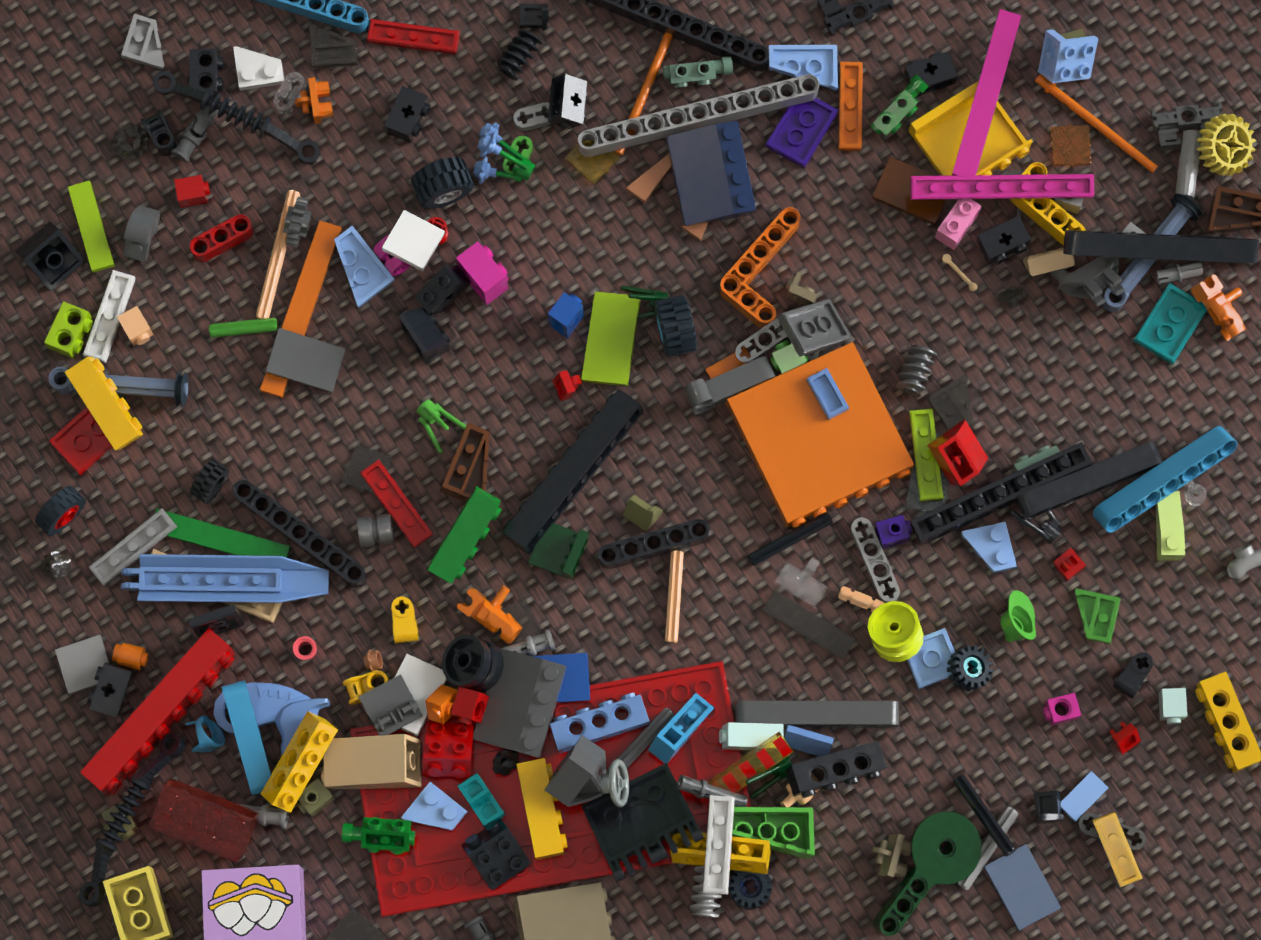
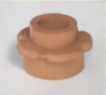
M370 649L367 651V655L364 656L366 669L371 671L382 669L383 661L378 650L372 651Z

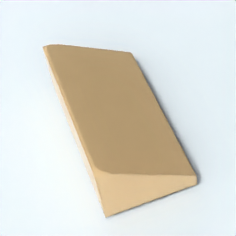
M1063 248L1027 256L1023 259L1031 276L1075 265L1073 255L1063 254Z

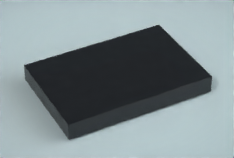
M234 604L188 619L190 627L199 638L208 628L215 634H220L245 625L242 615Z

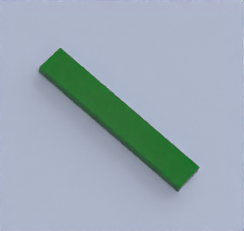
M165 511L177 526L166 537L230 555L283 556L288 558L291 549L288 545Z

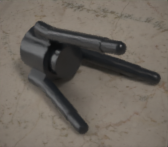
M1016 511L1010 512L1012 516L1038 533L1048 544H1051L1062 531L1058 528L1061 522L1055 518L1052 511L1046 512L1051 521L1045 520L1039 527L1029 520H1025Z

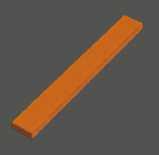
M319 221L282 329L305 336L336 248L334 239L342 231L340 226ZM266 373L260 391L283 398L289 380Z

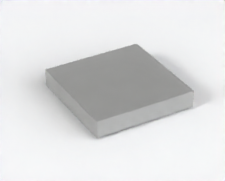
M101 635L55 649L69 695L96 687L98 680H94L98 666L103 667L105 662L110 663Z

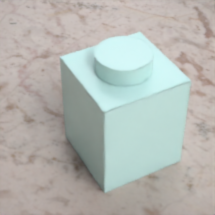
M1186 688L1161 689L1158 692L1160 721L1167 720V724H1180L1181 720L1187 717Z

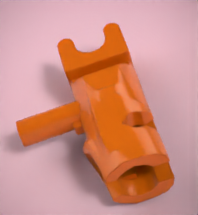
M1212 274L1192 287L1191 292L1198 303L1203 302L1215 326H1222L1220 333L1225 341L1246 329L1240 315L1231 304L1233 300L1242 295V291L1237 287L1224 295L1220 290L1223 288L1221 282L1215 274Z
M504 585L491 602L476 589L469 588L467 594L472 598V604L470 606L466 603H459L457 605L460 611L468 617L475 619L492 633L499 631L501 628L500 638L507 644H511L523 628L510 613L506 614L501 610L502 606L500 605L510 592V589Z

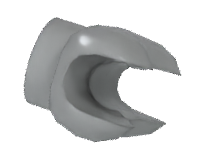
M1248 544L1234 551L1236 559L1229 562L1227 572L1230 577L1241 579L1247 571L1261 566V548L1253 550L1252 545Z

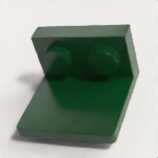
M553 523L535 545L529 563L572 580L588 543L589 532L580 529L578 533Z

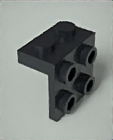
M501 818L488 823L484 830L469 836L461 844L492 890L498 888L530 865L529 859Z

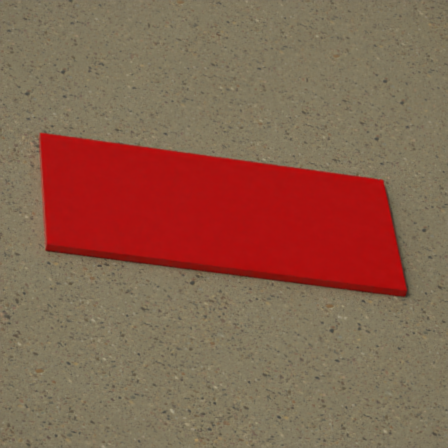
M723 661L590 685V700L557 702L551 723L554 722V718L562 715H567V718L577 715L576 711L589 707L590 710L599 708V704L612 700L615 703L621 701V697L624 695L635 693V696L641 694L650 724L666 707L676 715L692 696L697 693L711 704L714 709L677 754L668 762V766L676 782L680 775H685L695 780H705L708 784H714L716 787L729 791L731 790L725 784L722 777L731 772L742 787L735 793L747 796L746 807H751L745 774L739 768V765L742 764L740 750H722V743L719 742V731L722 729V726L728 722L735 723ZM619 709L615 713V717L618 720H625L629 715L624 709ZM453 715L446 722H458L459 717ZM601 716L595 717L592 721V724L597 728L603 727L606 723V720ZM428 718L418 737L402 729L389 734H406L421 740L422 787L360 789L364 817L403 820L401 818L429 782L433 783L468 812L453 831L411 822V831H415L414 846L410 845L409 852H404L400 855L393 854L390 850H380L376 853L370 852L381 917L613 875L581 807L588 802L567 807L559 800L554 801L555 811L560 810L563 824L558 825L560 834L565 833L568 848H563L564 855L536 860L518 769L511 770L505 776L501 773L495 774L492 770L494 766L492 761L498 752L507 749L473 740L471 776L478 773L506 815L501 818L530 861V865L498 888L490 889L461 846L469 836L478 834L485 829L458 788V785L469 778L423 776L426 724L432 721ZM472 721L475 730L477 722ZM573 724L569 731L573 735H579L582 733L583 727L580 724ZM374 725L350 729L351 737L379 736ZM647 726L594 743L605 751L606 770ZM549 728L541 759L545 758L546 764L551 763L552 772L554 773L569 751L559 754L551 728ZM650 745L627 768L629 781L664 764L648 750ZM518 753L519 758L517 761L523 763L537 760L538 758ZM680 790L700 831L707 833L710 799H699L692 793ZM666 839L661 842L668 857L655 864L652 863L646 849L641 851L648 865L647 868L673 864L670 847ZM636 854L628 858L634 871L643 869L638 862ZM621 861L619 864L625 873L627 870L623 861Z

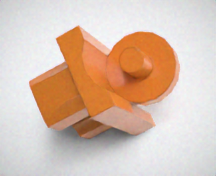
M315 77L308 78L311 97L307 96L306 90L300 91L301 97L295 100V106L302 108L303 114L310 113L309 107L312 106L315 124L322 123L321 119L333 116L331 102L319 103L318 97L330 96L329 82H316Z

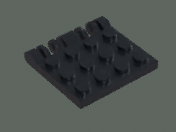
M667 763L629 781V796L623 807H617L613 803L610 793L604 794L581 806L617 882L626 878L619 864L621 861H623L630 876L635 874L634 868L628 860L629 857L635 854L640 866L643 869L648 867L641 852L645 849L653 864L667 858L668 854L661 842L665 839L672 853L678 852L677 845L671 838V836L680 833L681 840L686 847L692 845L685 832L687 828L695 843L704 839L681 791L676 787L677 782Z

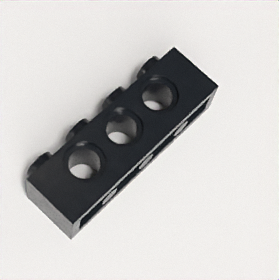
M874 741L792 764L785 769L793 797L802 795V798H807L815 795L816 790L823 789L824 792L837 789V784L845 782L846 786L860 782L859 778L867 776V780L881 776L880 772L886 769L887 765L879 741ZM855 760L861 762L862 770L856 768ZM833 766H837L840 769V776L833 772ZM811 772H815L819 776V782H815L811 778Z

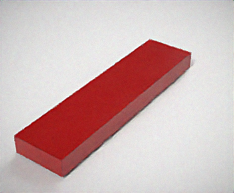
M370 19L367 43L457 55L460 31Z
M377 460L360 472L362 478L391 515V518L414 549L433 536L431 530L380 460Z

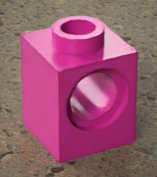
M1075 693L1048 699L1045 702L1043 714L1045 720L1050 721L1051 726L1077 720L1081 717ZM1055 705H1063L1067 711L1066 715H1058L1055 712Z

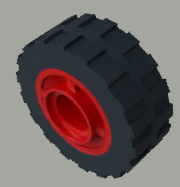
M73 486L64 487L43 505L38 515H36L35 522L47 535L54 536L66 528L80 514L86 504V499Z

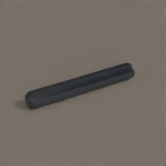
M824 513L748 555L750 563L753 566L827 527L833 523L829 513Z
M963 774L954 779L955 786L1004 856L1007 857L1015 852L1014 845Z

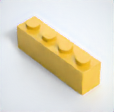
M86 357L65 371V374L114 450H121L143 435L141 432L142 425L136 417L132 418L128 412L130 407L123 397L119 398L115 392L117 387L111 378H106L103 373L105 369L98 358L94 359V357Z
M545 758L518 763L517 769L535 859L540 860L564 855L563 848L568 847L565 833L560 834L558 825L563 824L560 810L555 811L554 801H558V799L545 791L549 778L553 775L551 763L546 764Z

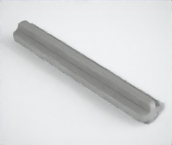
M1009 806L1005 808L997 820L1005 834L1018 816V812ZM990 834L987 835L981 844V857L975 870L967 878L957 882L965 890L971 887L997 848V844Z

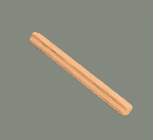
M288 190L256 313L257 319H267L270 316L287 249L288 234L283 233L285 218L289 206L294 207L296 199L300 197L299 192L294 190Z

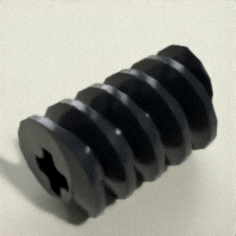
M524 29L518 30V36L512 39L513 43L508 44L507 50L502 52L503 58L500 57L496 61L498 69L515 81H518L515 72L523 74L524 71L520 66L528 67L529 64L525 59L533 60L534 56L531 54V51L538 53L539 49L536 44L542 45V42L534 34Z

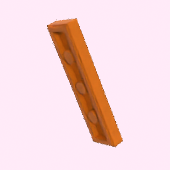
M840 62L838 150L861 151L863 62Z

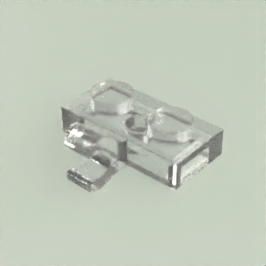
M813 557L804 571L787 562L775 581L777 585L813 607L817 605L827 589L826 585L812 577L820 565V562Z

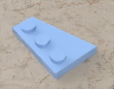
M769 45V70L794 78L811 74L818 79L820 86L837 91V45Z
M353 226L334 239L358 308L395 281Z

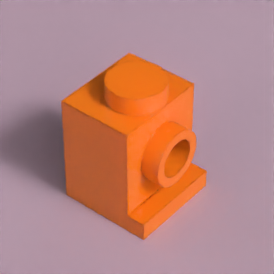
M441 684L425 700L428 719L444 724L453 716L451 711L458 690Z

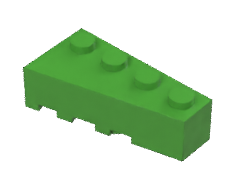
M734 807L732 836L770 841V850L810 859L815 856L813 808Z

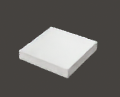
M404 210L385 241L382 251L423 272L445 231Z

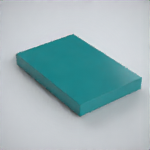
M1169 283L1133 341L1173 365L1207 309L1202 302L1198 303L1196 298Z

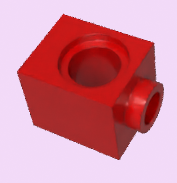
M459 686L451 714L458 716V722L471 725L472 721L481 723L489 696Z

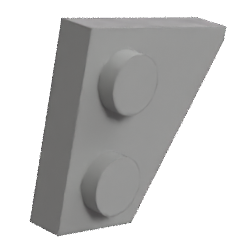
M137 14L133 15L121 58L160 70L164 69L156 20Z

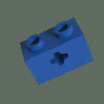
M564 292L548 313L549 327L568 339L584 318L582 301L574 294L569 296Z

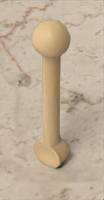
M945 254L942 258L943 263L949 264L969 285L970 291H976L978 288L977 284L971 282L951 261L952 258L949 254Z

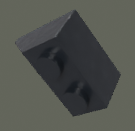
M50 221L15 250L28 268L50 291L85 262L62 232Z
M424 307L398 315L401 328L426 365L449 351L448 343L450 339L444 330L439 331L435 324L438 322L433 313H427Z

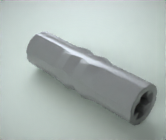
M1195 130L1183 132L1175 194L1184 195L1190 200H1194L1196 181L1199 172L1200 151L1196 149L1201 147V143L1197 139L1202 138L1201 133Z

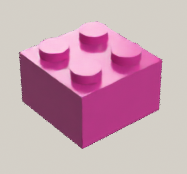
M477 241L456 257L458 267L471 281L470 286L482 301L488 305L508 290L507 281L509 279L506 276L508 272L500 262L498 264L495 263L491 250L486 245L482 247Z

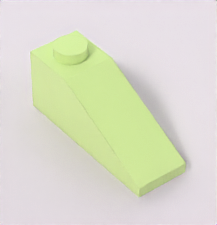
M1180 491L1173 492L1156 504L1157 560L1181 561L1185 556V534Z

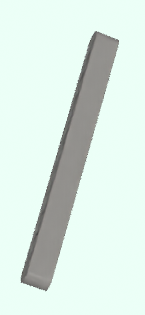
M803 75L588 129L581 132L578 136V150L583 156L591 157L706 126L726 123L809 102L817 97L819 81L814 75ZM811 85L814 90L806 91L803 89V86ZM784 90H788L792 93V95L789 97H785L781 94V92ZM767 96L770 98V101L762 102L759 100V97ZM740 101H744L748 104V106L745 108H741L737 105V103ZM717 107H724L726 112L717 113L715 109ZM696 112H700L704 115V117L701 119H696L695 117H693V114ZM679 118L682 120V123L676 125L671 120ZM652 123H656L660 126V128L657 130H652L648 126ZM629 129H635L638 131V133L634 136H631L627 134V131ZM612 134L616 137V139L613 141H607L604 137L606 135ZM586 140L594 142L590 147H586L582 143Z

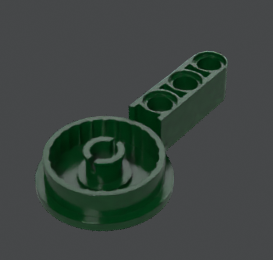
M938 812L926 817L917 826L911 840V856L915 868L910 869L875 917L873 926L878 933L886 936L897 934L933 885L960 882L975 870L981 857L982 847L979 833L972 822L954 812ZM943 841H947V851L942 854L939 846ZM917 879L920 884L919 889L913 892L911 884ZM903 899L905 901V908L899 912L897 902ZM889 918L891 920V927L885 931L882 926L883 921Z

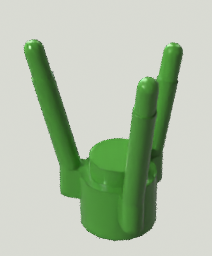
M430 399L423 402L416 411L421 416L418 420L426 429L440 454L443 450L428 422L430 424L437 422L445 430H448L449 427L440 418L442 414L463 430L466 427L464 423L445 411L438 403L434 404Z

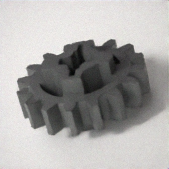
M298 197L295 206H289L283 233L288 234L286 243L289 246L298 247L301 237L306 238L312 214V211L307 210L309 203L307 198Z

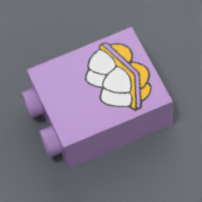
M300 865L202 870L204 940H306L304 869Z

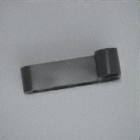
M763 356L704 382L703 379L692 381L684 387V394L694 415L726 403L728 398L776 376L767 357Z

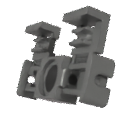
M1218 102L1217 106L1198 108V104L1175 107L1174 111L1156 113L1154 109L1151 114L1153 131L1155 133L1158 131L1159 151L1180 149L1181 140L1177 138L1176 133L1184 129H1205L1204 123L1210 122V118L1224 114L1222 113V104ZM1183 113H1190L1194 120L1186 122L1182 119L1181 115Z

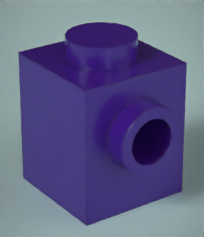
M903 515L876 522L874 527L882 549L908 542L909 534H912L910 523L908 520H904Z

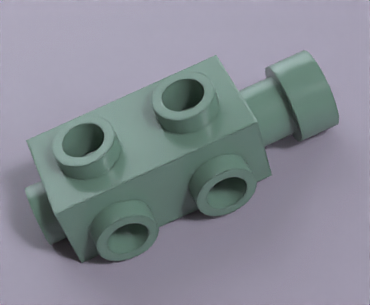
M721 57V60L663 66L664 79H668V84L674 83L675 88L686 87L690 81H697V85L711 84L710 79H716V74L722 73L723 76L733 74L731 57ZM701 65L704 66V72H703V73L700 71V66H701ZM679 67L682 69L681 75L677 72Z

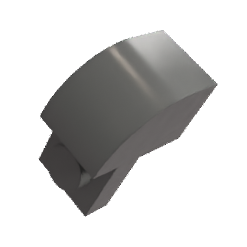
M141 205L133 211L124 234L126 242L123 256L143 262L148 259L151 238L157 233L161 211Z

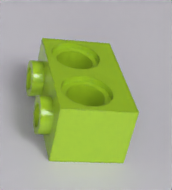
M63 301L44 343L47 348L73 359L75 354L81 351L83 346L82 339L85 333L91 330L93 325L92 316L89 311ZM73 317H81L78 324H70ZM63 338H71L69 344L65 346L60 345Z

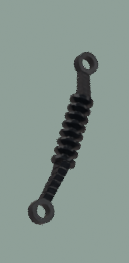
M161 71L154 76L153 86L160 95L178 94L200 103V109L203 111L209 105L210 114H213L217 109L218 118L227 114L226 122H229L234 117L235 126L242 121L243 130H246L250 125L251 134H254L259 129L260 138L263 139L266 135L288 148H292L297 153L299 160L304 164H313L319 159L320 150L314 141L306 140L299 142L271 124L272 118L268 117L263 122L262 113H259L254 118V110L251 109L246 114L245 105L238 110L237 101L229 106L230 98L226 97L221 102V94L218 93L213 98V90L210 88L205 92L176 83L175 77L170 72ZM168 78L171 81V85L163 89L158 85L159 80ZM304 148H313L315 154L311 158L304 157L302 154Z
M171 732L165 735L160 743L161 753L135 775L129 777L128 780L133 784V787L124 786L128 796L120 795L119 798L124 803H115L114 805L119 812H110V815L115 819L114 822L106 820L105 823L110 829L100 830L105 838H96L95 862L93 863L91 881L84 884L79 892V899L84 905L96 907L104 898L103 881L105 880L108 862L113 852L118 850L113 842H122V839L117 834H126L127 831L122 825L132 824L127 816L137 815L132 810V807L140 808L141 805L136 799L146 798L141 793V790L150 791L151 787L149 786L155 775L168 762L181 755L184 751L185 740L177 733ZM176 740L175 747L169 750L170 744ZM95 889L93 898L89 900V893Z

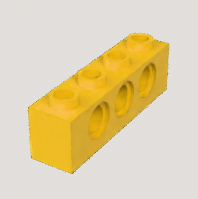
M1227 672L1200 681L1196 685L1195 693L1199 702H1203L1207 710L1205 711V717L1208 723L1214 726L1216 731L1214 737L1218 746H1222L1226 755L1223 757L1229 769L1232 768L1233 773L1260 763L1261 751ZM1217 695L1223 699L1224 704L1222 707L1216 706L1213 703V696ZM1224 717L1232 720L1233 727L1231 729L1223 726L1222 719ZM1233 739H1237L1242 743L1243 748L1241 751H1237L1232 747Z
M307 711L260 794L273 806L291 813L338 729L326 719Z
M685 830L692 844L688 847L683 844L680 833L673 835L672 840L676 843L678 852L673 854L670 849L672 863L705 867L707 833L701 832L704 839L695 843L690 831ZM732 836L730 870L767 874L771 854L770 841Z

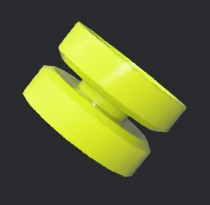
M890 601L877 607L869 617L867 628L874 649L881 658L890 662H902L912 658L919 652L923 645L924 635L917 612L910 605L899 601Z

